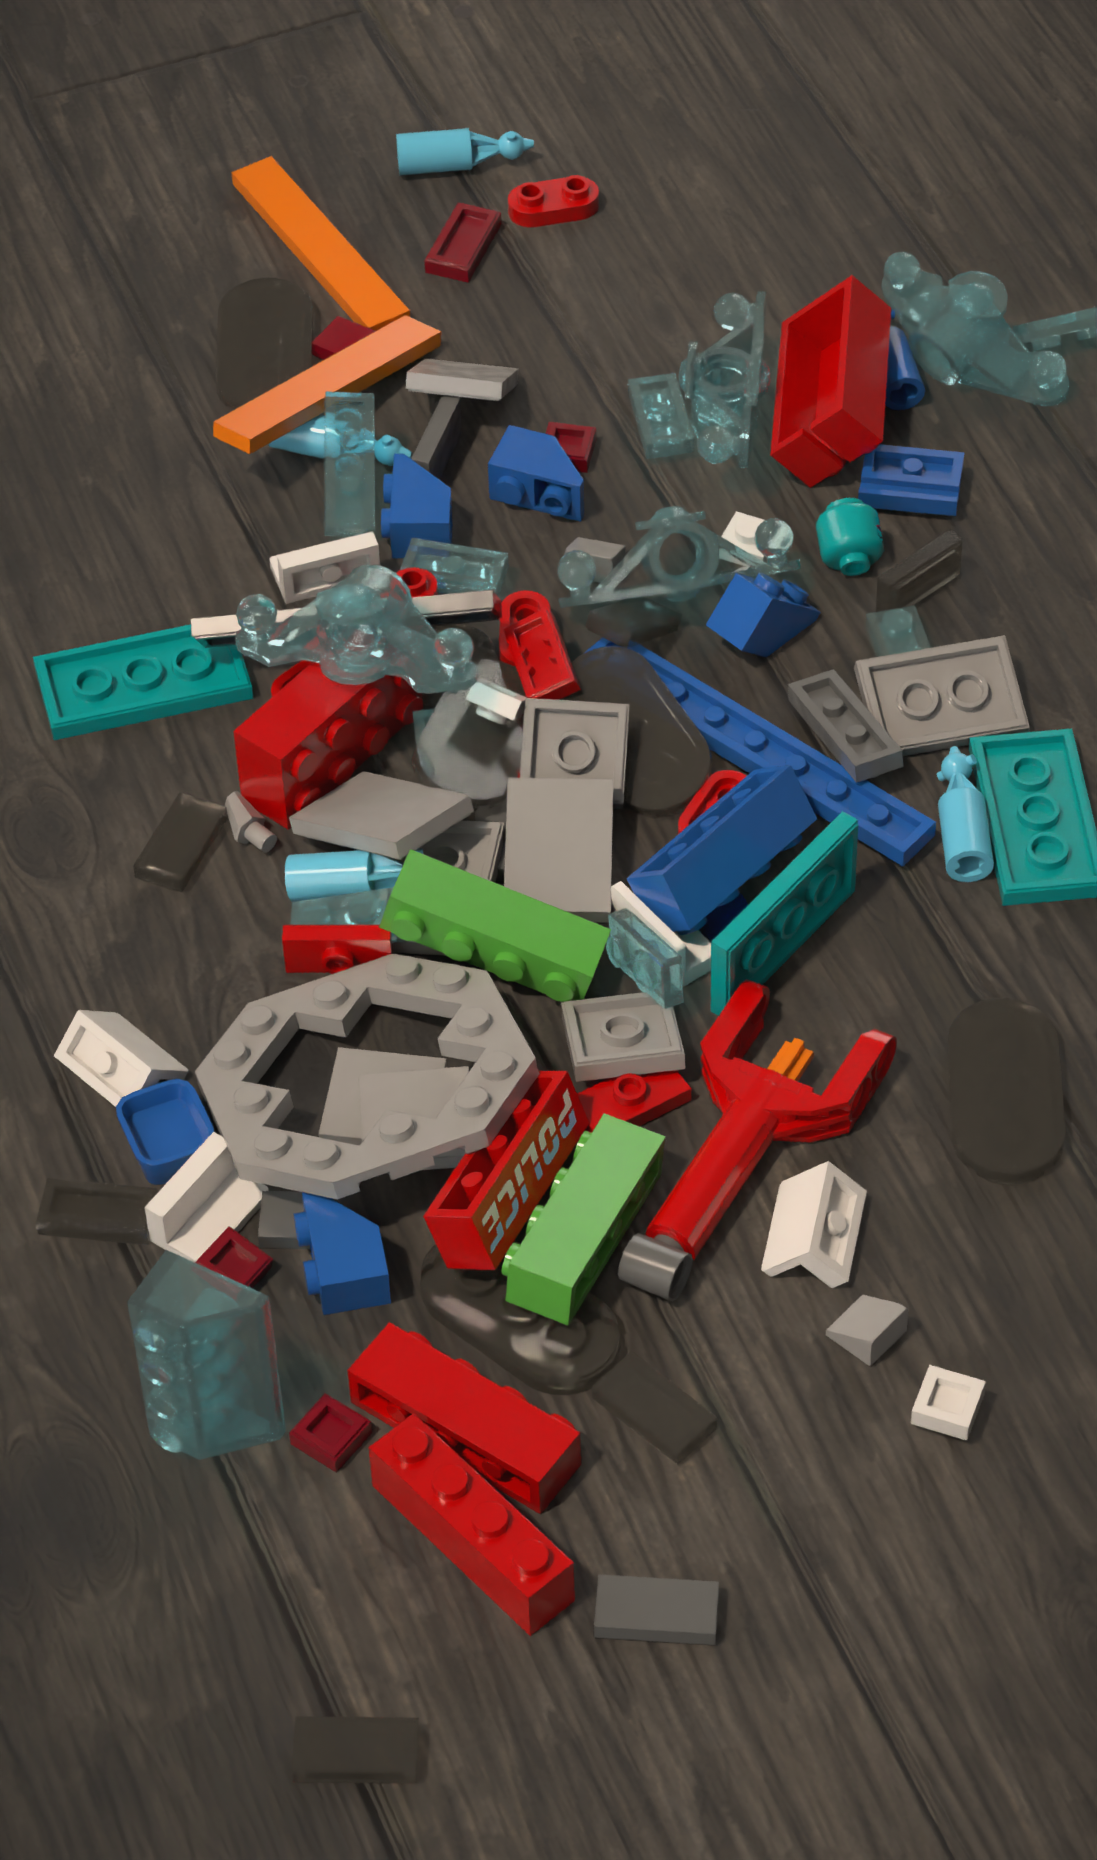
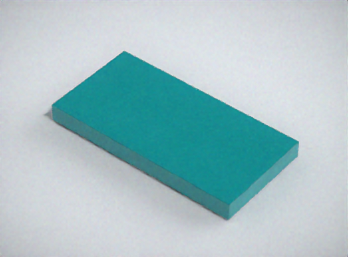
M191 624L33 657L35 672L53 740L253 699L252 685L240 646L231 645L205 648L192 637Z
M1072 728L970 737L969 753L973 754L977 760V763L972 765L977 789L985 798L994 869L1002 906L1097 898V831Z
M842 811L711 942V1012L719 1016L744 980L749 979L763 985L855 892L858 819Z

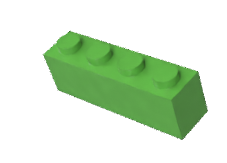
M412 849L409 850L379 928L392 932L403 940L417 942L442 952L453 960L467 962L492 972L503 980L517 982L560 1002L584 999L611 931L607 927Z
M605 1113L592 1133L585 1131L581 1135L574 1152V1161L570 1168L562 1167L558 1171L551 1187L549 1201L545 1207L541 1205L535 1207L528 1221L526 1237L521 1244L513 1243L505 1256L502 1265V1275L507 1276V1302L565 1325L570 1324L661 1176L666 1136Z

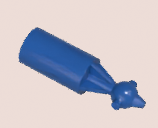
M891 310V319H894L895 311ZM890 325L885 405L893 410H905L915 406L922 400L925 394V387L906 334L900 328Z

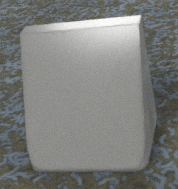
M577 537L566 548L564 553L565 577L613 585L626 551L625 545Z
M862 1295L826 1330V1336L871 1366L907 1331L908 1309L899 1303Z

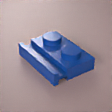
M879 444L875 450L865 454L858 499L872 508L956 516L964 466V452Z

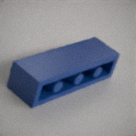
M791 765L755 769L626 879L633 893L673 932L677 931L679 935H687L702 928L708 921L706 916L716 907L734 900L740 893L738 888L748 879L766 872L771 867L770 860L779 852L798 844L802 840L801 833L815 822L817 817Z

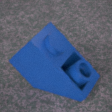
M509 425L488 462L489 499L581 522L584 517V480L556 437Z
M394 454L393 474H384L383 479L384 503H391V507L382 508L381 536L382 538H391L392 558H451L453 533L451 488L405 454Z
M760 572L756 578L736 573L707 621L706 626L741 651L767 657L814 623L821 612L806 602L809 594L790 581L783 580L779 583Z
M302 1192L304 1212L293 1214L299 1247L310 1245L312 1260L303 1261L308 1295L319 1294L323 1315L390 1304L389 1273L379 1226L331 1198Z

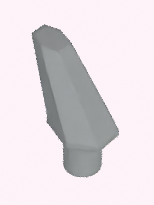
M233 791L227 797L225 807L234 839L243 844L251 842L264 853L270 851L276 844L277 836L264 827L265 817L238 791Z

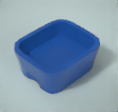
M168 1080L137 1090L122 1097L116 1105L118 1121L146 1180L154 1185L166 1184L214 1132V1127L195 1088L185 1080Z

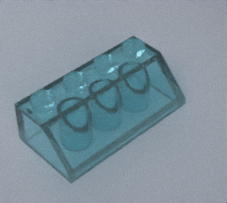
M166 1250L127 1302L150 1437L158 1445L170 1452L178 1453L182 1451L199 1460L280 1440L286 1432L269 1296Z

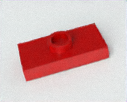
M549 607L503 628L527 698L560 700L581 690L556 619Z
M283 925L282 944L286 973L334 974L393 954L392 932L379 928L380 925Z
M677 1070L639 1075L627 1073L619 1077L608 1078L577 1093L590 1122L585 1131L591 1133L604 1113L641 1126L691 1101V1087Z

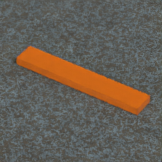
M272 156L232 172L234 187L355 323L377 331L404 315L410 317V310Z
M404 315L213 421V436L251 454L441 346V331Z

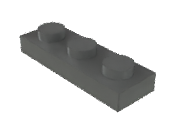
M834 669L788 684L789 702L856 783L903 767L902 749Z

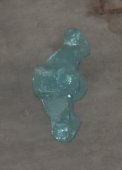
M902 251L895 252L888 257L883 269L884 277L881 285L883 297L891 309L895 311L896 317L909 335L908 344L915 360L931 377L943 384L954 385L961 383L1040 406H1053L1065 400L1069 393V379L1065 360L1060 354L1053 351L1030 352L1003 318L1007 310L1008 294L1004 284L997 277L986 272L969 271L958 274L948 281L949 286H942V276L921 271L919 261L913 254Z
M757 291L755 303H749L743 295L735 292L724 294L718 298L713 310L716 322L723 328L731 330V332L700 355L698 341H690L688 356L680 364L678 380L680 387L685 392V398L690 399V422L692 431L698 437L697 449L703 459L713 464L723 463L730 459L732 455L739 456V468L748 469L754 434L758 426L759 401L768 392L771 381L770 368L763 361L766 291Z
M679 506L661 508L654 513L651 519L635 522L636 530H650L592 592H590L589 585L593 583L597 570L594 559L588 553L580 550L566 553L557 565V575L560 582L570 589L571 595L559 598L560 608L659 595H663L672 602H681L694 598L702 588L730 583L736 573L756 578L759 572L765 575H772L801 568L800 559L787 560L786 554L791 549L794 534L786 521L779 518L764 520L755 531L754 542L757 549L767 556L768 563H765L707 529L705 526L694 522L705 519L704 511L688 513ZM672 533H681L688 536L696 549V560L693 566L686 573L680 575L666 573L662 569L659 560L660 548L664 540ZM719 549L748 566L715 572L719 564ZM640 562L644 572L653 581V583L615 588Z
M362 565L353 569L347 578L328 590L318 592L316 599L282 622H276L278 613L275 604L262 594H250L238 604L236 618L241 629L235 636L236 648L242 654L269 667L300 660L320 663L321 671L327 678L341 684L359 685L371 683L383 678L385 675L403 677L417 693L462 691L472 687L478 679V668L471 661L474 651L472 638L459 628H446L437 634L412 603L410 589L403 579L392 570L379 565Z

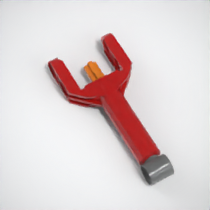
M749 979L744 980L700 1042L702 1050L701 1062L703 1065L701 1074L712 1102L721 1110L722 1117L647 1227L646 1235L637 1233L629 1241L620 1260L618 1269L619 1279L673 1302L676 1300L687 1284L693 1260H695L772 1141L815 1142L849 1133L891 1067L897 1048V1038L877 1029L861 1034L823 1094L818 1095L814 1093L813 1087L798 1082L814 1058V1052L806 1049L805 1042L801 1039L794 1038L792 1042L785 1041L768 1068H762L742 1060L764 1028L763 1017L770 998V990L767 986Z

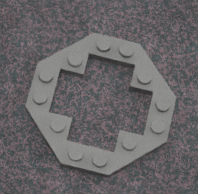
M389 954L248 1003L195 1070L201 1093L209 1105L220 1135L224 1138L240 1179L333 1199H340L360 1192L359 1185L362 1181L388 1173L391 1180L434 1166L433 1156L460 1148L464 1149L466 1154L488 1147L539 1075L536 1058L487 970L398 954ZM371 1004L452 1018L438 1037L441 1056L476 1062L436 1119L386 1109L360 1146L278 1129L294 1107L290 1091L257 1084L298 1029L347 1037Z

